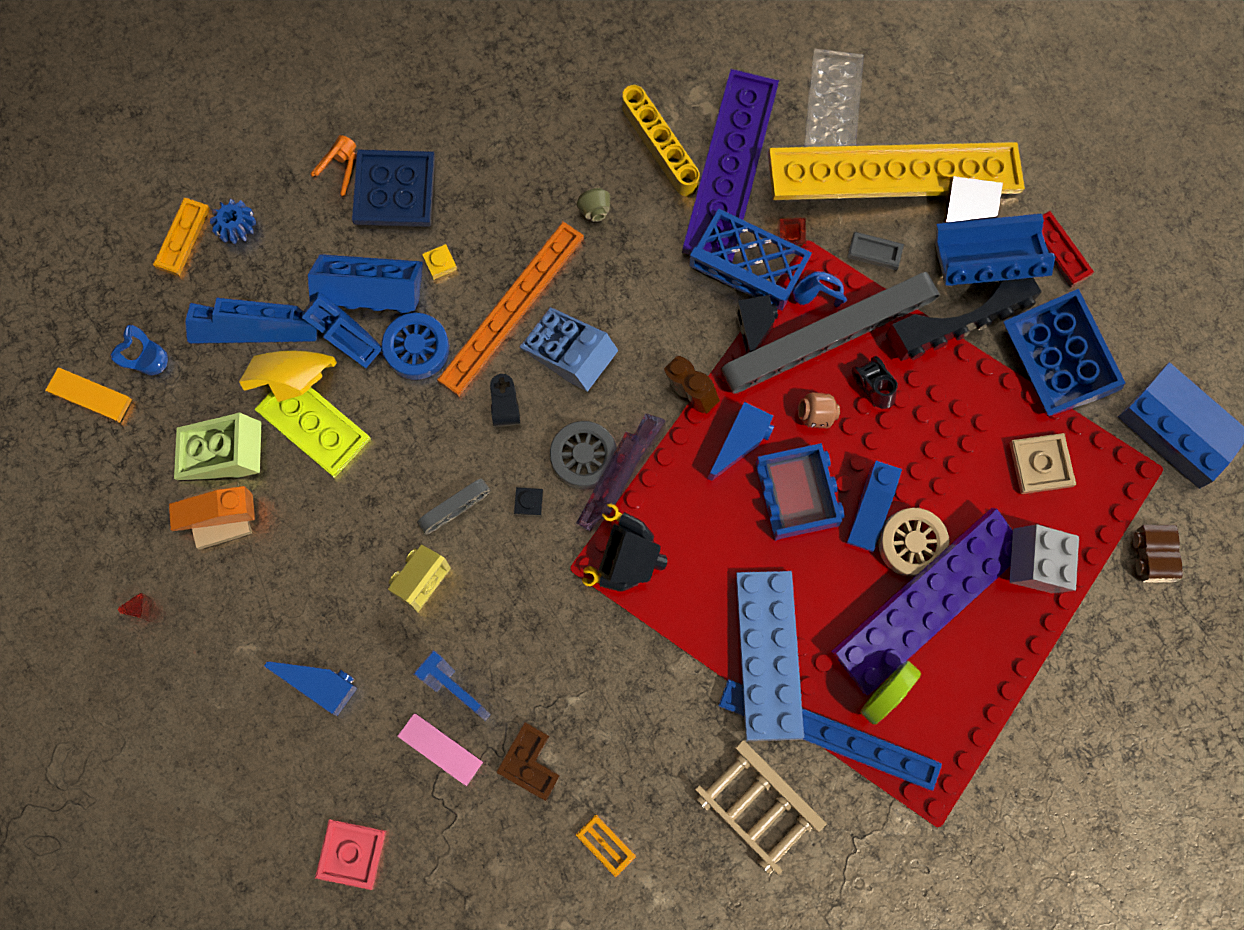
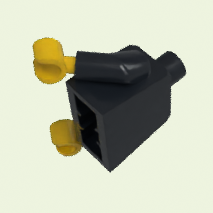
M609 503L607 506L615 509V515L608 517L602 513V516L607 521L617 520L619 524H613L599 570L597 571L592 566L584 568V572L592 574L594 578H583L582 582L586 586H593L595 583H599L600 587L622 592L637 586L639 583L650 581L654 569L664 570L667 566V556L659 554L661 546L654 541V534L642 520L626 512L620 513L615 504Z

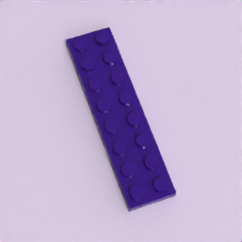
M730 69L682 253L691 255L694 247L698 246L718 208L744 220L779 80ZM721 218L716 225L719 233L733 230L731 224ZM735 235L721 239L724 249L737 246ZM717 240L706 243L703 248L710 253L721 251ZM735 253L727 255L729 262L733 263Z
M991 508L831 651L864 694L869 695L902 663L907 661L1011 566L1013 530L998 509Z

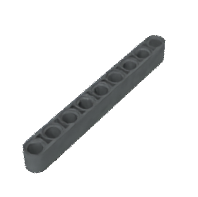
M923 272L724 365L720 371L733 394L742 392L924 307L939 298L940 293L928 272Z

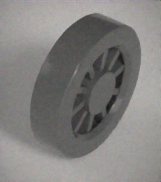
M590 421L570 423L564 426L553 438L550 446L551 466L555 475L564 484L576 489L595 488L606 482L614 472L617 463L616 443L612 435L597 423ZM578 433H588L585 443H581ZM573 435L577 442L576 446L567 441ZM592 435H594L599 440L591 446L590 441ZM602 445L604 446V452H594ZM563 446L567 447L572 452H562ZM594 458H604V461L601 464ZM563 459H573L566 465L563 462ZM591 464H592L593 466H595L596 468H598V469H597L596 471H594L593 473H592L591 468H590V465H591ZM575 465L578 466L576 473L572 472L569 469H571ZM586 468L588 474H580L581 469Z

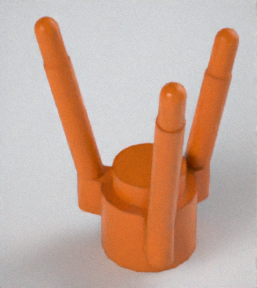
M339 135L328 153L316 165L310 175L318 176L332 158L341 163L348 160L340 195L344 196L353 164L357 158V154L354 153L356 144L350 138Z

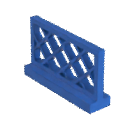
M718 208L698 246L694 247L690 255L689 266L754 298L769 295L771 304L775 303L777 309L783 311L812 253ZM721 218L729 222L733 230L719 233L716 225ZM748 231L754 235L756 241L742 244L739 233ZM735 235L738 246L724 249L721 239ZM717 240L721 251L710 253L703 248L706 243ZM771 242L777 245L779 252L765 255L762 247L763 244ZM758 246L761 257L748 261L745 249ZM741 252L744 262L739 264L729 262L728 254ZM794 253L803 257L800 264L789 267L786 255ZM781 257L785 268L771 272L768 261ZM764 262L766 274L758 276L752 273L750 266ZM787 273L790 281L787 289L776 285L774 277Z
M433 651L414 674L435 692H438L444 685L486 721L491 714L450 679L455 670L438 653Z

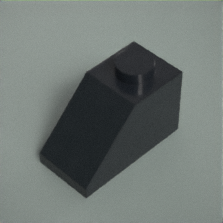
M769 295L739 300L737 303L736 313L746 354L759 349L772 330L775 319H778L776 304H771Z

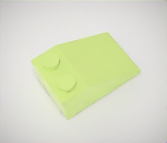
M236 413L178 427L176 430L174 479L239 478L260 473L261 421L242 413Z

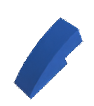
M320 292L316 294L302 312V318L321 331L325 339L365 368L370 365L382 350V346L367 331Z

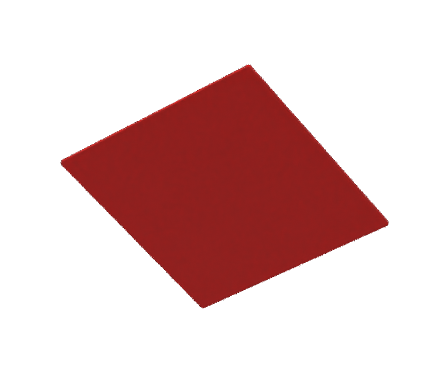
M808 240L801 248L812 254L796 285L811 273L818 271L826 272L842 282L843 294L847 301L837 308L834 306L836 297L819 291L810 303L800 305L794 300L792 290L783 311L777 309L778 319H775L772 330L759 348L886 289L819 245ZM796 254L789 267L800 264L803 257ZM787 273L779 277L776 285L787 289L790 283ZM819 280L828 288L834 291L838 290V285L826 280ZM918 309L742 392L733 394L720 369L727 363L746 355L740 331L708 376L714 384L720 401L707 414L697 411L689 402L615 504L620 513L626 512L642 520L652 531L654 541L661 546L659 554L667 556L666 568L662 571L654 569L650 581L639 583L637 586L622 592L600 587L599 583H595L591 587L725 681L729 679L742 685L736 573L792 571L802 709L942 763L934 790L930 791L827 749L824 750L932 826L941 827L1159 479L1163 468L1074 409L1048 417L1032 382L963 338L960 340L955 338L948 340L945 346L937 350L930 348L925 351L924 355L915 360L908 358L900 361L888 341L886 333L892 324L914 314L929 317ZM873 356H878L882 360L886 369L898 383L896 401L893 406L887 409L876 407L865 391L859 387L852 375L853 367L863 366L870 362ZM886 390L880 391L883 394L889 393ZM808 393L830 394L835 398L836 404L840 407V415L830 428L807 427L799 419V402ZM744 402L773 415L770 424L774 426V429L768 440L763 439L758 447L713 481L707 479ZM1064 433L1076 485L1070 488L1021 494L1009 443L1012 440ZM822 443L823 451H828L831 465L828 467L830 477H835L837 483L835 496L837 503H842L844 518H842L841 524L836 528H828L775 541L755 464L757 458ZM811 459L770 467L785 528L826 519ZM875 461L902 469L885 521L903 509L921 508L935 514L945 525L949 535V546L991 508L998 509L1012 530L1037 524L1079 536L1076 591L1048 593L1010 583V566L907 660L921 671V676L894 709L875 725L871 724L860 713L862 707L881 684L869 695L864 694L831 651L913 579L895 573L884 563L879 553L878 541L873 552L847 544L869 469ZM612 508L607 516H614L616 513L615 509ZM604 519L571 565L570 570L581 580L583 578H594L592 574L585 573L584 568L592 566L597 571L599 570L613 524H619V521H607ZM910 520L908 522L913 531L915 520ZM921 522L920 532L926 530L929 525ZM901 524L898 529L905 533ZM933 530L925 536L927 540L936 539ZM894 535V541L901 540L899 537ZM929 544L926 547L935 552L937 544ZM894 546L897 553L901 551L900 546ZM904 553L901 558L905 561L907 554ZM922 553L925 562L928 561L930 557ZM914 555L913 564H918Z

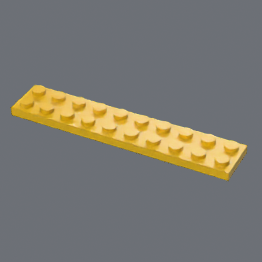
M1017 142L769 148L768 150L773 200L948 195L951 176L1003 183L1001 194L1022 193L1025 189Z

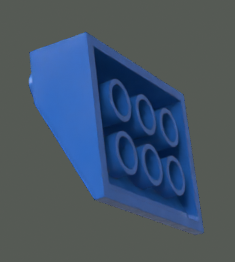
M1079 289L1003 321L1048 417L1097 401L1123 389L1125 385L1123 376Z
M1170 362L1118 416L1119 419L1199 489L1212 483L1231 463L1244 445V426Z

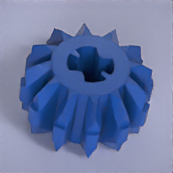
M230 198L228 205L220 202L221 208L219 210L212 209L214 217L210 218V224L213 227V233L215 236H220V239L225 243L230 240L232 244L236 245L239 238L246 242L247 238L245 235L254 234L252 226L256 225L252 209L246 207L245 203L241 200L235 203Z

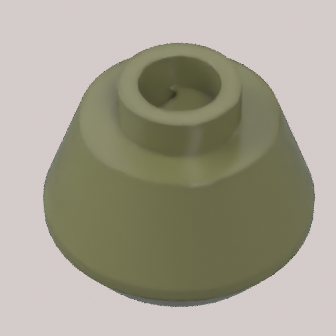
M602 188L587 190L579 196L576 203L577 208L587 219L595 222L601 221L606 218V214L610 211V194Z

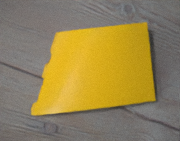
M308 351L264 353L253 356L239 383L244 391L269 384L277 401L280 402L303 395L314 383L322 378L321 371L324 368L334 367L337 362L332 356Z

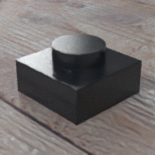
M516 487L514 516L542 518L543 489Z

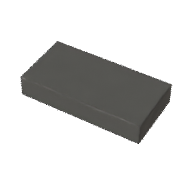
M854 231L847 258L897 271L904 244Z

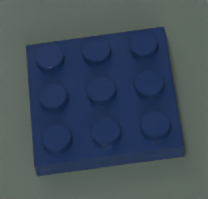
M357 149L352 213L353 224L431 227L435 168L434 151Z

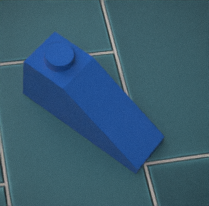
M744 402L707 479L713 481L758 447L763 439L768 440L774 429V426L770 424L773 415Z
M875 461L870 467L847 544L871 552L874 551L895 495L902 469L879 461Z
M269 661L264 665L267 669L336 716L340 714L358 689L351 684L354 678L341 669L338 673H335L330 669Z

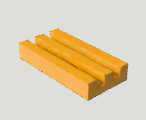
M597 815L576 834L581 842L615 877L636 857ZM595 823L628 856L625 860L593 829L592 826ZM587 831L620 864L616 869L584 836Z

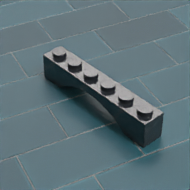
M1034 278L1002 280L995 286L991 298L984 305L970 313L949 318H932L914 314L892 324L886 333V337L900 361L908 358L915 360L924 355L925 351L930 348L934 350L940 349L948 343V340L953 338L960 340L975 328L978 330L985 329L992 324L993 320L999 318L1002 321L1012 316L1014 311L1020 308L1022 311L1031 308L1036 304L1035 300L1042 291Z

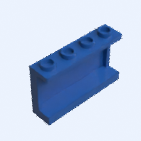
M1042 213L937 224L935 246L945 286L1052 276L1055 255L1054 253H1048L1042 234L1044 223Z

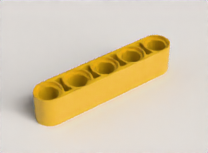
M637 85L627 86L622 95L623 113L676 191L682 196L693 195L696 193L699 183L697 167L645 91ZM630 100H636V101H638V102H637V103H631V102H629V101H630ZM649 119L652 122L645 123L642 120ZM656 139H663V140H665V142L659 143V142H656L655 140H656ZM675 158L679 161L676 163H672L669 161V159ZM689 178L692 182L686 183L682 179Z

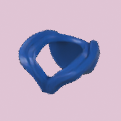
M818 271L809 274L798 282L793 289L794 300L800 305L810 303L819 291L836 297L834 306L837 308L847 301L843 294L842 282L826 272ZM819 280H826L838 285V290L834 291L828 288Z
M127 325L123 333L124 342L118 344L112 350L111 360L120 367L134 369L150 376L163 372L168 364L166 351L160 345L150 341L141 329L133 325ZM133 336L142 342L143 349L137 359L128 360L120 352L131 345Z

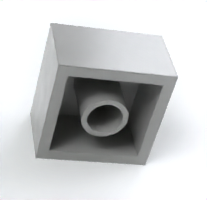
M1037 524L1014 528L1010 583L1048 593L1076 591L1079 536Z

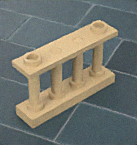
M743 740L733 749L737 753L734 757L736 760L706 791L700 785L695 788L694 791L698 794L695 800L706 811L711 808L760 858L757 863L768 874L773 871L775 874L780 875L783 870L776 862L806 831L820 832L827 823ZM751 767L758 774L755 777V783L725 812L714 799L744 768L747 770ZM771 787L778 795L776 798L777 802L746 833L734 820L764 789L768 790ZM792 809L799 816L796 819L798 823L766 854L755 841L785 810L789 811Z

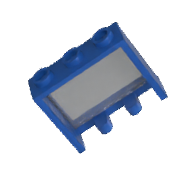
M822 443L757 458L755 464L775 541L828 528H836L841 524L842 518H844V509L841 502L837 503L835 496L837 483L834 476L830 477L828 467L831 465L828 451H823Z

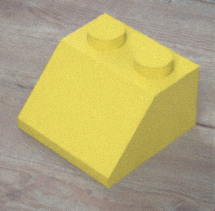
M422 544L418 550L414 548L405 560L407 562L406 566L401 572L398 570L394 573L389 581L390 587L388 588L391 594L416 612L420 611L451 569L443 556Z

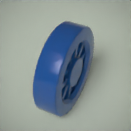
M408 313L396 318L389 324L383 334L382 352L387 364L396 374L406 379L420 380L436 374L444 366L449 355V340L444 327L434 317L424 313ZM415 325L413 334L408 332L407 326ZM420 325H423V326H425V327H427V328H426L425 331L420 335V334H419ZM400 330L406 335L405 339L396 336ZM432 333L434 334V338L427 339ZM394 343H397V344H400V345H403V346L394 348ZM436 345V349L430 348V346ZM425 354H429L432 356L427 360ZM410 358H412V364L407 363ZM422 358L424 362L417 364L418 359Z

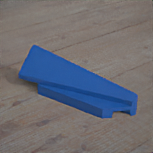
M217 298L214 307L190 303L185 320L188 343L311 342L317 340V329L302 318L303 310L298 306Z

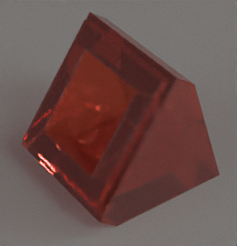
M806 218L779 219L778 237L794 245L806 244Z
M139 593L118 607V611L128 617L150 622L153 600L151 597Z

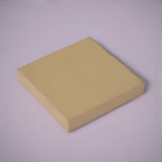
M1064 433L1012 440L1009 443L1021 494L1070 488L1076 485Z
M237 481L216 488H212L206 491L184 497V499L201 495L214 490L240 487V484ZM249 521L192 529L196 548L199 550L252 534Z

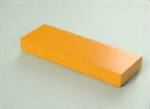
M184 197L154 261L153 266L156 269L180 277L210 211L208 205Z
M59 367L45 390L49 394L118 423L121 422L132 401L130 397Z

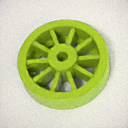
M909 661L902 663L873 693L862 707L860 713L873 725L880 722L903 700L921 676V671Z

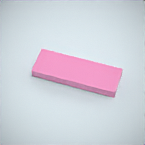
M416 713L412 715L398 735L400 739L465 786H468L484 763Z

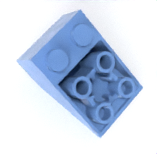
M551 307L520 346L521 350L560 377L587 392L618 352V349L606 332Z

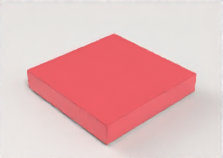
M329 820L315 878L373 890L387 831Z

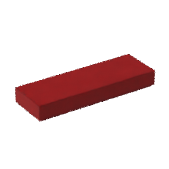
M1048 211L1043 214L1042 234L1048 253H1054V265L1068 285L1073 287L1092 276L1094 270L1052 212Z

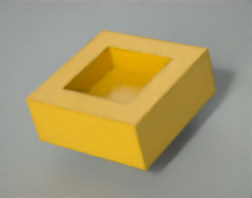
M446 244L422 254L433 280L457 270Z

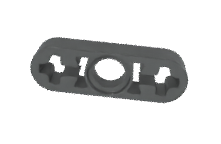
M483 479L476 480L423 515L417 521V524L425 535L430 534L482 500L491 490Z

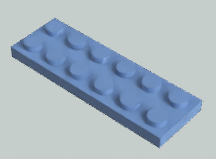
M792 571L736 573L746 741L803 740L804 729Z

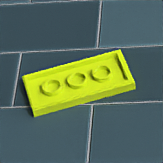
M311 387L301 396L280 402L277 401L271 391L254 409L333 478L345 468L371 439L370 436Z

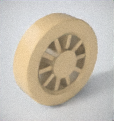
M921 508L903 509L890 516L884 522L878 538L879 553L884 563L895 573L914 578L949 547V535L943 522L932 512ZM910 520H915L913 531L908 522ZM921 522L929 525L923 532H920ZM901 524L905 533L898 529ZM933 530L936 539L927 540L925 536ZM894 535L899 537L901 540L894 541ZM937 544L936 551L933 552L926 545ZM894 546H900L901 551L897 553ZM904 553L907 554L906 561L901 558ZM922 553L930 557V559L925 562ZM914 555L918 564H913Z

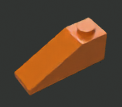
M245 486L214 490L169 504L171 531L255 520L253 494Z

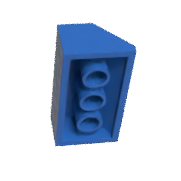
M320 254L308 273L309 303L320 292L337 306H344L347 309L364 307L374 311L393 309L401 313L415 311L420 297L423 261Z

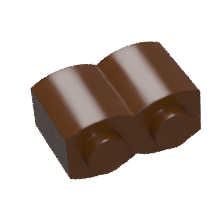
M676 356L664 368L673 390L678 395L688 398L690 404L697 411L707 414L720 401L712 380L706 374L696 371L688 359Z
M1142 525L1139 527L1137 532L1134 533L1133 544L1139 553V559L1136 561V572L1141 576L1142 582H1177L1183 577V566L1179 552L1180 540L1177 525Z

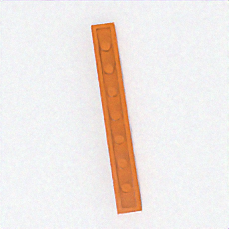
M564 221L560 224L437 379L439 384L460 397L583 241V234Z

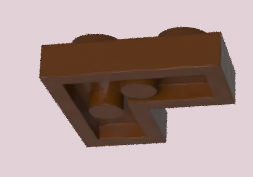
M524 722L496 773L547 801L560 775L537 763L536 760L550 736Z

